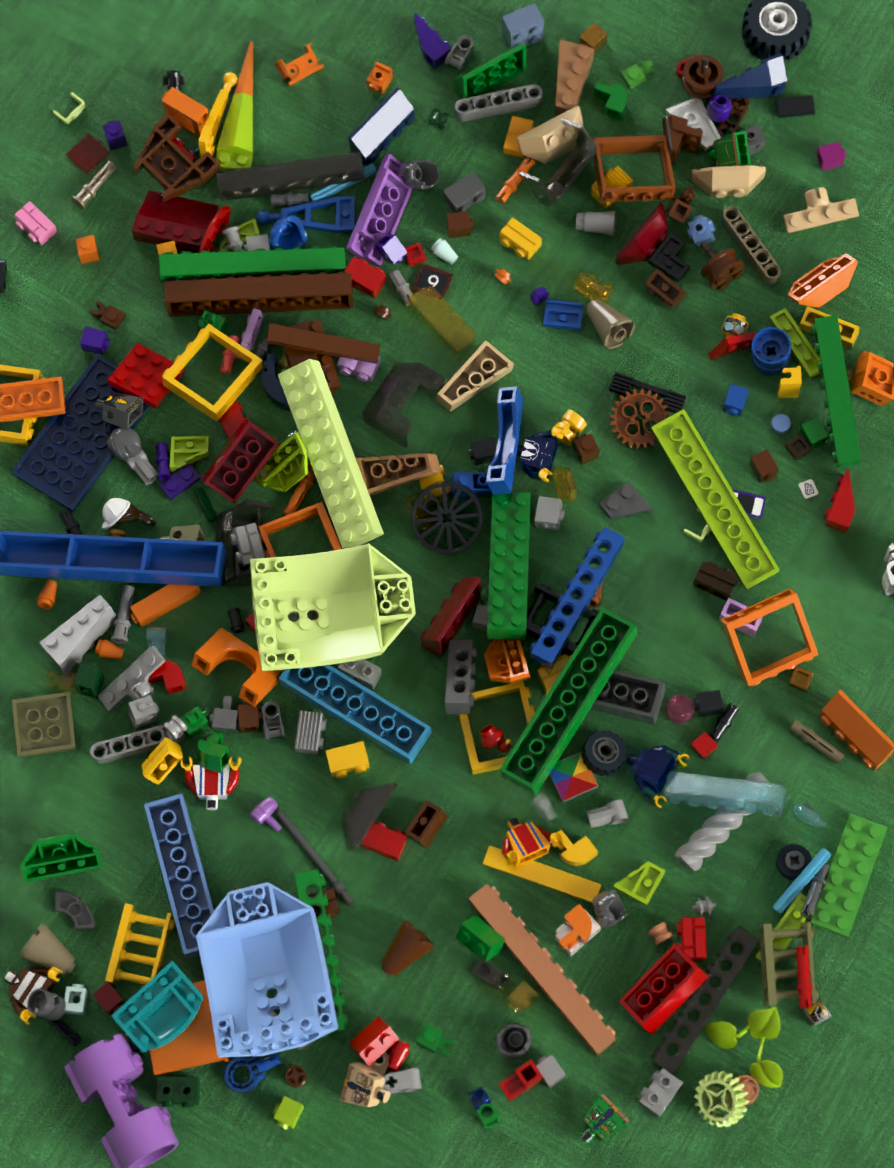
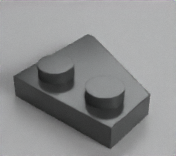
M629 481L599 503V507L610 520L620 518L621 516H633L635 513L640 512L648 513L652 509Z

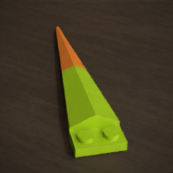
M252 41L249 44L217 146L216 160L220 163L219 171L251 173L253 163Z

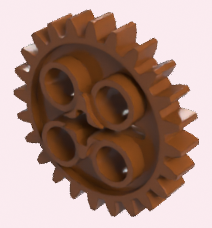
M643 388L640 393H637L636 389H634L632 395L626 391L627 397L624 398L620 395L621 402H614L617 408H611L615 415L609 416L610 419L614 420V422L610 423V426L616 427L612 433H618L617 440L623 438L622 445L629 442V448L635 444L637 450L640 445H643V448L646 449L648 443L651 447H654L653 441L658 442L652 431L646 429V424L653 422L656 425L665 420L670 415V412L664 411L668 405L662 406L661 404L664 399L657 400V393L651 396V390L644 394ZM636 403H639L641 417H645V419L642 421L644 429L643 436L640 432L639 421H635V419L638 416L637 409L635 406ZM650 404L653 410L650 413H646L643 411L642 406ZM626 407L633 408L634 414L632 416L624 414ZM631 425L636 426L638 432L634 435L627 432V428Z

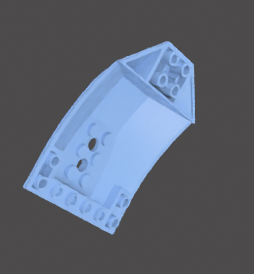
M268 882L229 891L196 935L210 1004L218 1057L264 1056L304 1046L338 1029L331 986L314 909ZM275 989L277 990V996L272 999L267 998V992ZM272 1010H281L278 1016H270Z

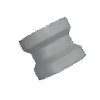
M175 714L169 722L163 724V727L175 739L179 737L180 732L188 729Z

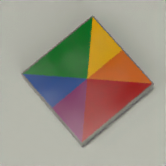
M582 751L558 761L549 774L562 803L599 787L592 771L588 770L587 766L583 763Z

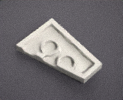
M693 98L666 109L668 116L672 114L688 119V127L703 131L701 147L705 151L713 148V142L721 138L712 120L708 117L707 110L701 99Z

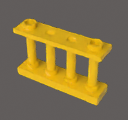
M125 903L105 978L106 983L109 982L110 985L115 986L116 981L121 979L146 985L160 972L169 933L175 927L172 913L167 912L166 920L137 914L132 904ZM136 921L164 927L161 939L132 933V930H130L131 924ZM135 941L158 946L156 958L129 953L125 950L126 943ZM128 960L154 966L151 978L122 972V969H120L121 962Z

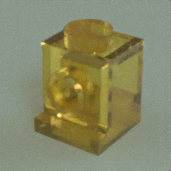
M523 981L507 998L508 1007L516 1014L522 1009L527 1010L533 1003L531 999L534 998L536 1000L539 994Z

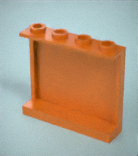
M205 981L193 983L204 996V999L191 1024L170 1043L150 1050L154 1075L157 1077L164 1076L168 1072L222 1060L225 1062L229 1061L228 1057H218Z

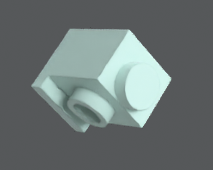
M72 984V987L66 986L64 999L66 1002L65 1014L86 1015L88 990L84 988V985ZM75 997H80L79 1003H74Z

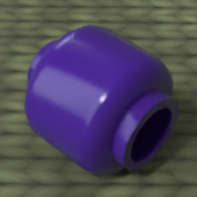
M724 95L711 97L707 106L708 117L715 122L727 120L732 108L730 99Z

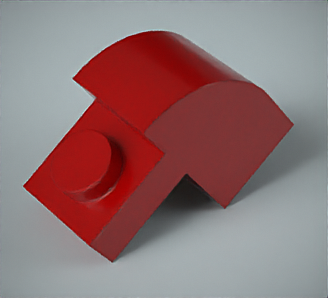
M165 660L160 666L161 668L154 671L148 678L150 684L164 681L168 694L187 690L180 667L169 660Z
M531 1059L498 1085L511 1102L543 1079V1075Z

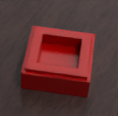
M420 242L405 247L407 251L405 258L409 267L427 261Z
M706 732L690 745L703 760L718 748V745Z

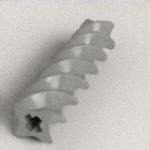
M761 772L748 776L742 786L730 795L728 801L721 804L715 814L703 823L702 828L692 834L688 843L682 845L677 850L674 857L689 872L690 870L697 871L700 869L703 858L710 857L715 853L716 844L727 841L730 830L739 828L742 824L743 816L752 814L755 811L756 802L767 799L769 788H774V786Z

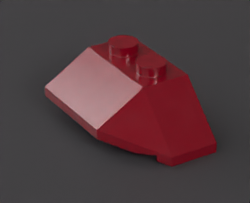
M660 202L616 255V263L618 265L645 262L648 257L651 258L655 253L659 243L662 244L668 235L664 203Z

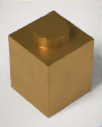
M593 23L580 36L579 45L594 48L595 54L607 43L608 33Z

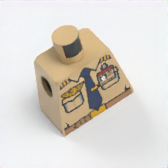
M362 1062L349 1064L340 1101L371 1107L378 1105L379 1101L386 1103L389 1100L390 1091L383 1089L385 1078Z

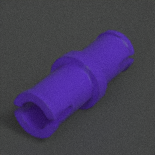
M158 443L155 446L157 454L155 463L158 466V478L165 481L171 477L168 446L166 443Z

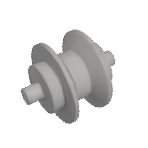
M708 896L703 901L697 897V902H695V906H692V910H696L700 917L705 912L711 916V911H713V907H716V903H712Z

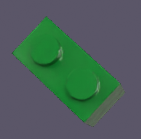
M477 915L463 922L456 935V939L484 962L498 955L505 941L503 936Z

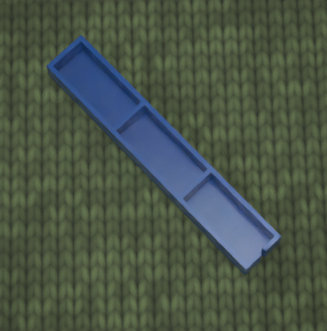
M0 531V575L222 586L227 553L223 542Z

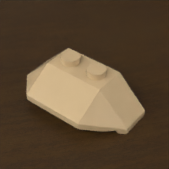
M577 105L516 137L520 152L523 155L547 164L575 149L583 125L580 107Z
M726 166L702 168L700 170L693 169L691 181L710 197H743L748 195L764 179L766 166Z

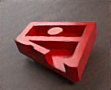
M751 332L725 338L708 353L710 360L752 347V340L756 333Z

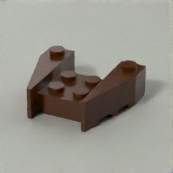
M169 113L154 126L149 139L133 166L134 176L144 168L166 190L161 195L162 203L207 183L220 170V163L208 151L198 161L193 163L172 142L181 133V125Z

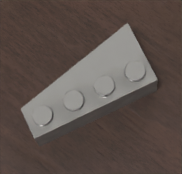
M98 595L39 643L47 655L68 677L72 673L71 669L76 664L79 665L83 660L82 656L88 649L91 650L95 646L97 638L105 634L117 619V616L104 598Z

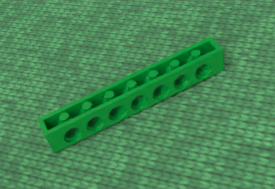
M319 870L295 873L299 900L311 907L318 906L321 909V914L316 917L317 925L324 928V934L320 938L322 945L328 949V953L324 957L326 965L331 968L329 981L330 986L335 991L332 996L334 1006L338 1009L336 1015L338 1029L332 1032L345 1030V1025H348L347 1013H342L341 1005H345L343 993H339L338 985H342L340 973L335 971V965H338L337 953H332L331 945H335L334 935L329 933L328 925H332L330 913L325 912V905H328L326 893L322 894L321 886L325 885L323 873L319 874ZM309 886H315L318 889L316 896L309 897L306 894Z

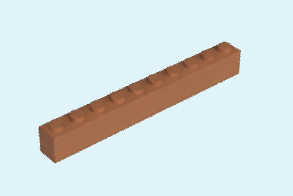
M486 884L469 898V903L486 924L505 938V947L596 1056L600 1055L616 1041V1032L610 1025L606 1026L601 1021L603 1017L596 1009L594 1011L588 1005L590 1003L588 998L583 993L580 995L576 991L577 986L571 978L566 979L562 974L564 973L562 967L550 960L551 954L545 947L540 948L537 944V937L532 932L528 933L524 927L526 925L519 916L515 918L511 913L513 911L511 906L506 901L503 903L500 900V893L494 886L490 888Z

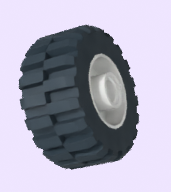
M751 0L748 8L745 9L742 23V39L745 40L746 48H750V52L753 55L757 54L761 60L780 53L783 55V60L787 59L789 61L794 59V55L798 56L801 54L802 49H805L808 44L812 27L810 9L807 8V4L804 1L800 2L799 0Z

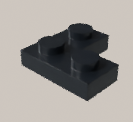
M670 233L649 259V264L679 283L690 269L688 264L676 257L685 246V242Z

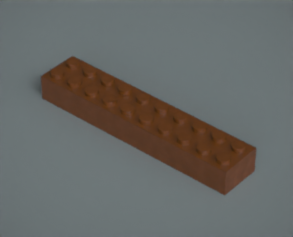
M343 271L337 274L321 272L316 275L302 273L293 276L290 274H283L281 276L264 275L262 277L245 276L244 278L230 276L225 279L210 277L203 280L190 278L181 281L179 279L165 281V304L169 317L203 315L205 310L221 315L252 313L253 308L261 310L262 313L354 309L351 273Z

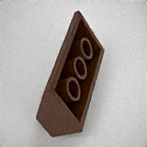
M321 320L303 321L290 326L292 328L325 334ZM283 346L289 368L308 359L319 361L331 394L333 395L341 387L331 355Z

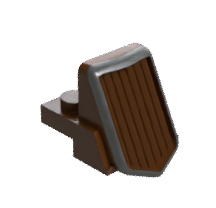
M672 114L670 116H663V131L667 139L671 164H676L681 149L687 153L699 154L703 131L688 127V119Z

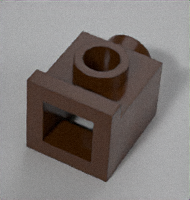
M673 198L665 211L668 212V217L684 224L693 207L679 199Z

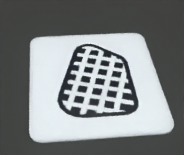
M812 479L798 484L805 499L818 495Z

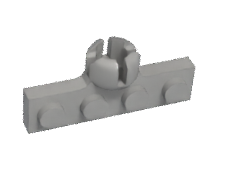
M155 646L148 648L98 695L108 711L116 708L127 696H130L133 701L146 697L147 694L152 696L154 688L149 683L148 678L165 662Z

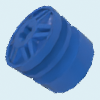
M764 328L756 333L752 340L753 365L759 372L765 375L780 374L790 363V338L785 331L779 328Z

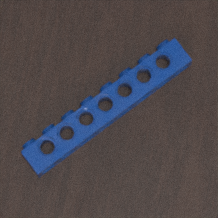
M606 527L603 528L602 532L598 531L593 541L595 542L594 546L588 548L584 556L586 558L584 563L580 562L575 571L577 575L574 579L571 578L569 580L566 594H561L557 602L559 606L556 611H551L547 626L543 625L541 628L538 642L534 641L531 645L529 652H531L532 661L550 670L553 668L622 549L625 540L624 536ZM605 548L608 552L603 553L599 549ZM595 563L599 565V567L592 568L590 565ZM587 579L590 583L584 584L581 580ZM579 595L581 598L576 600L573 599L571 596ZM568 610L572 614L564 615L562 612ZM560 626L563 630L555 631L553 628ZM551 642L553 646L546 647L544 643Z

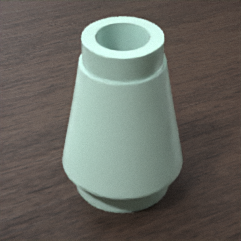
M440 238L431 247L433 254L451 265L458 259V256L446 240L443 241Z

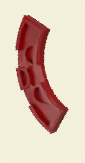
M223 206L217 212L205 233L199 252H213L215 246L212 243L216 235L220 236L223 229L229 224L231 207Z

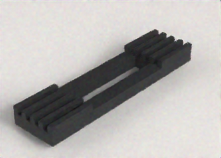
M615 372L609 387L610 392L627 397L626 391L631 395L633 394L632 391H629L631 386L643 388L645 391L651 390V393H657L660 396L666 397L661 405H668L665 410L675 414L682 410L686 400L685 395L655 387Z

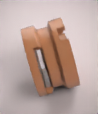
M741 1075L737 1078H740L739 1085H745L742 1091L748 1092L744 1096V1099L749 1101L748 1104L744 1105L746 1106L753 1103L757 1098L759 1086L751 1076Z

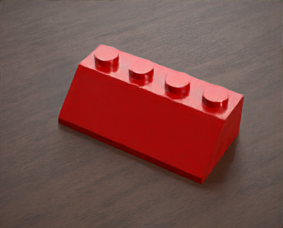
M674 944L619 1002L644 1029L653 1035L709 976L682 949Z

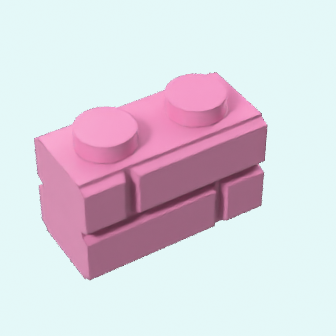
M28 202L14 215L16 219L15 225L21 231L25 230L33 243L38 242L40 245H43L57 233L55 225L31 202Z

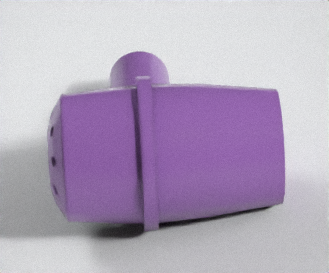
M270 796L256 805L250 813L255 823L262 824L266 821L276 833L282 828L271 816L277 809L278 804Z

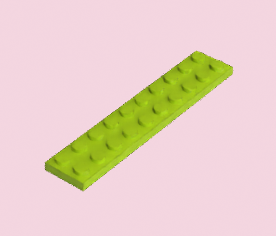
M685 409L652 426V432L745 589L748 590L780 572V569Z

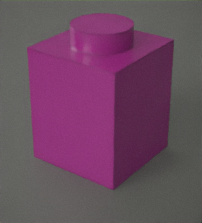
M839 142L818 147L816 157L821 171L843 166L846 152L844 148H841Z

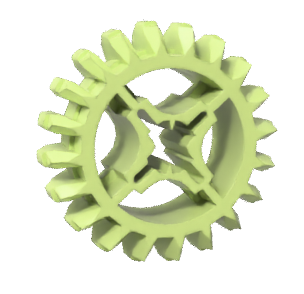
M715 1071L712 1074L705 1075L704 1079L699 1081L700 1086H697L695 1089L699 1094H696L694 1098L699 1101L695 1104L697 1107L700 1106L701 1109L698 1114L704 1113L703 1120L710 1119V1125L716 1124L717 1127H722L723 1125L728 1127L731 1124H736L738 1119L743 1118V1113L747 1110L744 1105L748 1104L749 1101L744 1099V1096L748 1094V1092L742 1091L745 1085L738 1084L740 1078L733 1079V1074L731 1073L726 1075L725 1071L719 1073ZM715 1083H719V1084L724 1085L726 1088H725V1089H720L719 1087L716 1088V1087L714 1086V1084H715ZM721 1108L723 1111H727L729 1114L724 1115L717 1112V1110Z

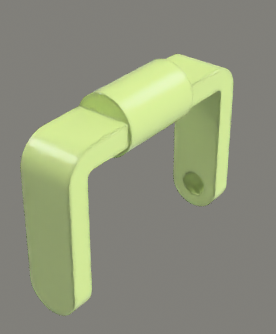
M73 92L70 93V96L79 102L80 105L66 119L55 110L52 112L54 116L65 124H69L73 119L75 120L85 108L84 101Z
M707 524L701 536L687 529L683 531L684 534L699 542H702L705 536H708L711 532Z

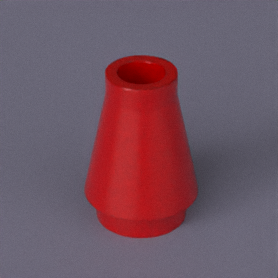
M397 1041L390 1047L388 1070L392 1072L399 1071L402 1063L410 1053V1046L407 1043Z

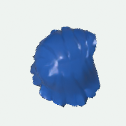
M288 216L275 222L268 242L271 250L275 248L291 250L295 247L304 249L308 239L300 219L296 216Z

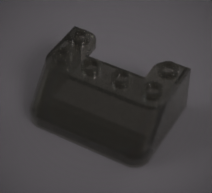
M399 362L395 364L362 413L364 424L407 448V436L412 429V423L400 413L419 385L431 391L441 390L446 385V378L421 363Z

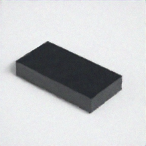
M813 95L776 100L778 118L815 115Z

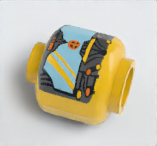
M732 313V315L725 318L721 331L726 336L725 338L746 334L749 324L746 321V317Z

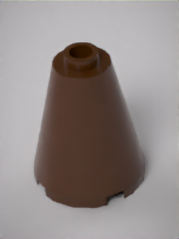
M404 920L381 961L383 965L381 969L389 976L391 974L398 975L435 947L426 935L420 930L413 928L414 925L407 920Z

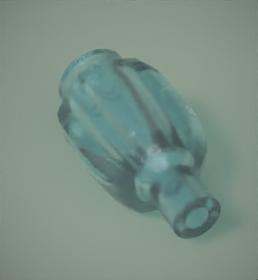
M797 802L792 810L795 817L808 826L817 825L824 829L827 822L821 819L820 813L807 803L801 804Z

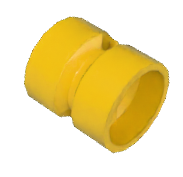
M567 410L561 418L562 422L559 421L556 424L564 428V430L559 432L564 435L563 439H557L563 444L570 446L577 438L576 434H580L587 424L579 414L572 410Z

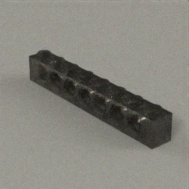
M740 926L736 931L732 929L727 937L729 941L727 946H721L716 954L718 960L715 964L711 962L705 971L709 977L696 989L695 996H690L684 1004L686 1010L683 1014L678 1013L673 1021L676 1024L672 1031L667 1030L662 1038L665 1041L661 1048L657 1046L651 1056L654 1058L652 1061L653 1065L661 1070L664 1068L672 1075L675 1074L758 944L759 939ZM739 946L742 952L736 955L732 953L731 947ZM727 962L730 964L731 969L723 971L720 964ZM717 979L720 982V987L713 988L709 981ZM707 996L710 1003L707 1005L701 1004L699 997ZM691 1012L697 1013L699 1020L696 1022L690 1021L688 1014ZM680 1029L686 1030L688 1037L685 1039L678 1037L677 1031ZM674 1046L677 1049V1054L674 1056L669 1055L666 1052V1048Z

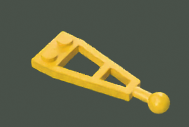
M232 72L224 75V87L217 96L198 140L200 158L207 151L212 156L214 155V143L228 103V94L231 87L237 83V76Z

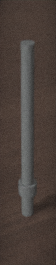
M283 810L280 811L277 816L333 886L334 892L340 895L348 906L353 904L354 900L345 890L346 886L342 881L339 882L285 812Z

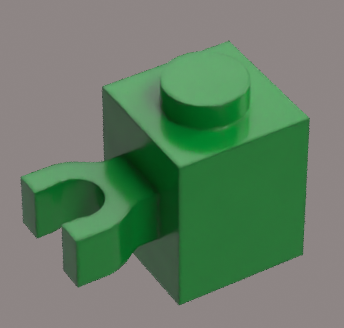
M425 1023L416 1039L417 1045L432 1053H435L438 1048L446 1057L450 1053L444 1050V1046L449 1044L453 1047L455 1042L443 1040L444 1033Z

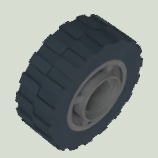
M610 730L596 731L593 735L591 734L581 750V757L587 769L601 776L615 773L624 763L625 756L627 755L623 739ZM600 750H605L608 756L602 755Z

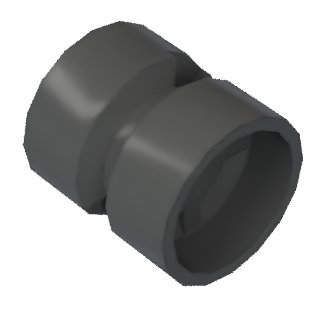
M36 989L28 998L27 1008L34 1015L50 1021H56L64 1014L66 1002L60 995L44 989Z

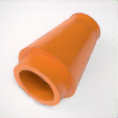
M47 580L36 598L37 606L50 610L55 605L58 585L55 581Z
M99 639L95 654L102 658L121 660L125 649L106 639Z

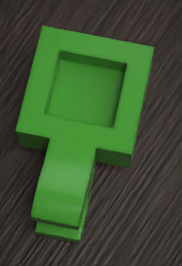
M651 60L643 63L641 67L635 64L622 71L621 76L628 87L632 89L646 81L645 75L654 71L652 68L654 65Z

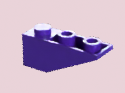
M414 13V25L423 58L436 70L445 63V59L451 51V46L446 40L443 41L440 38L439 33L434 28L431 29L428 26L425 18L419 17Z

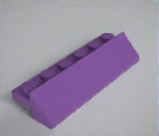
M385 154L346 247L356 258H362L369 264L378 267L382 265L384 258L374 245L387 233L394 235L413 189L400 174L401 168L407 163H401L391 154Z

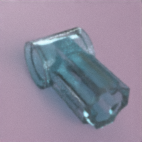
M147 626L146 640L148 648L155 646L165 659L167 626Z

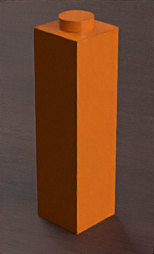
M168 584L130 607L132 611L130 617L135 624L139 623L141 628L201 594L200 588L194 585Z

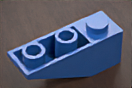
M454 472L449 481H456L466 485L478 497L492 495L486 483L487 473ZM450 487V498H454L457 488ZM461 490L458 498H470V496Z

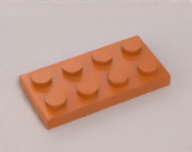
M62 376L0 384V422L66 414Z

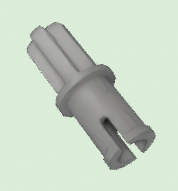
M399 270L393 271L390 277L397 288L396 292L401 295L406 306L410 305V301L413 304L416 299L409 289V283L405 282Z

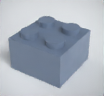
M535 3L502 16V36L509 49L525 43L526 46L532 43L536 44L544 39V20Z

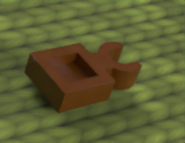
M97 301L96 306L100 310L94 311L91 309L92 315L94 317H101V323L117 331L126 317L125 312L110 304L106 309L101 302Z

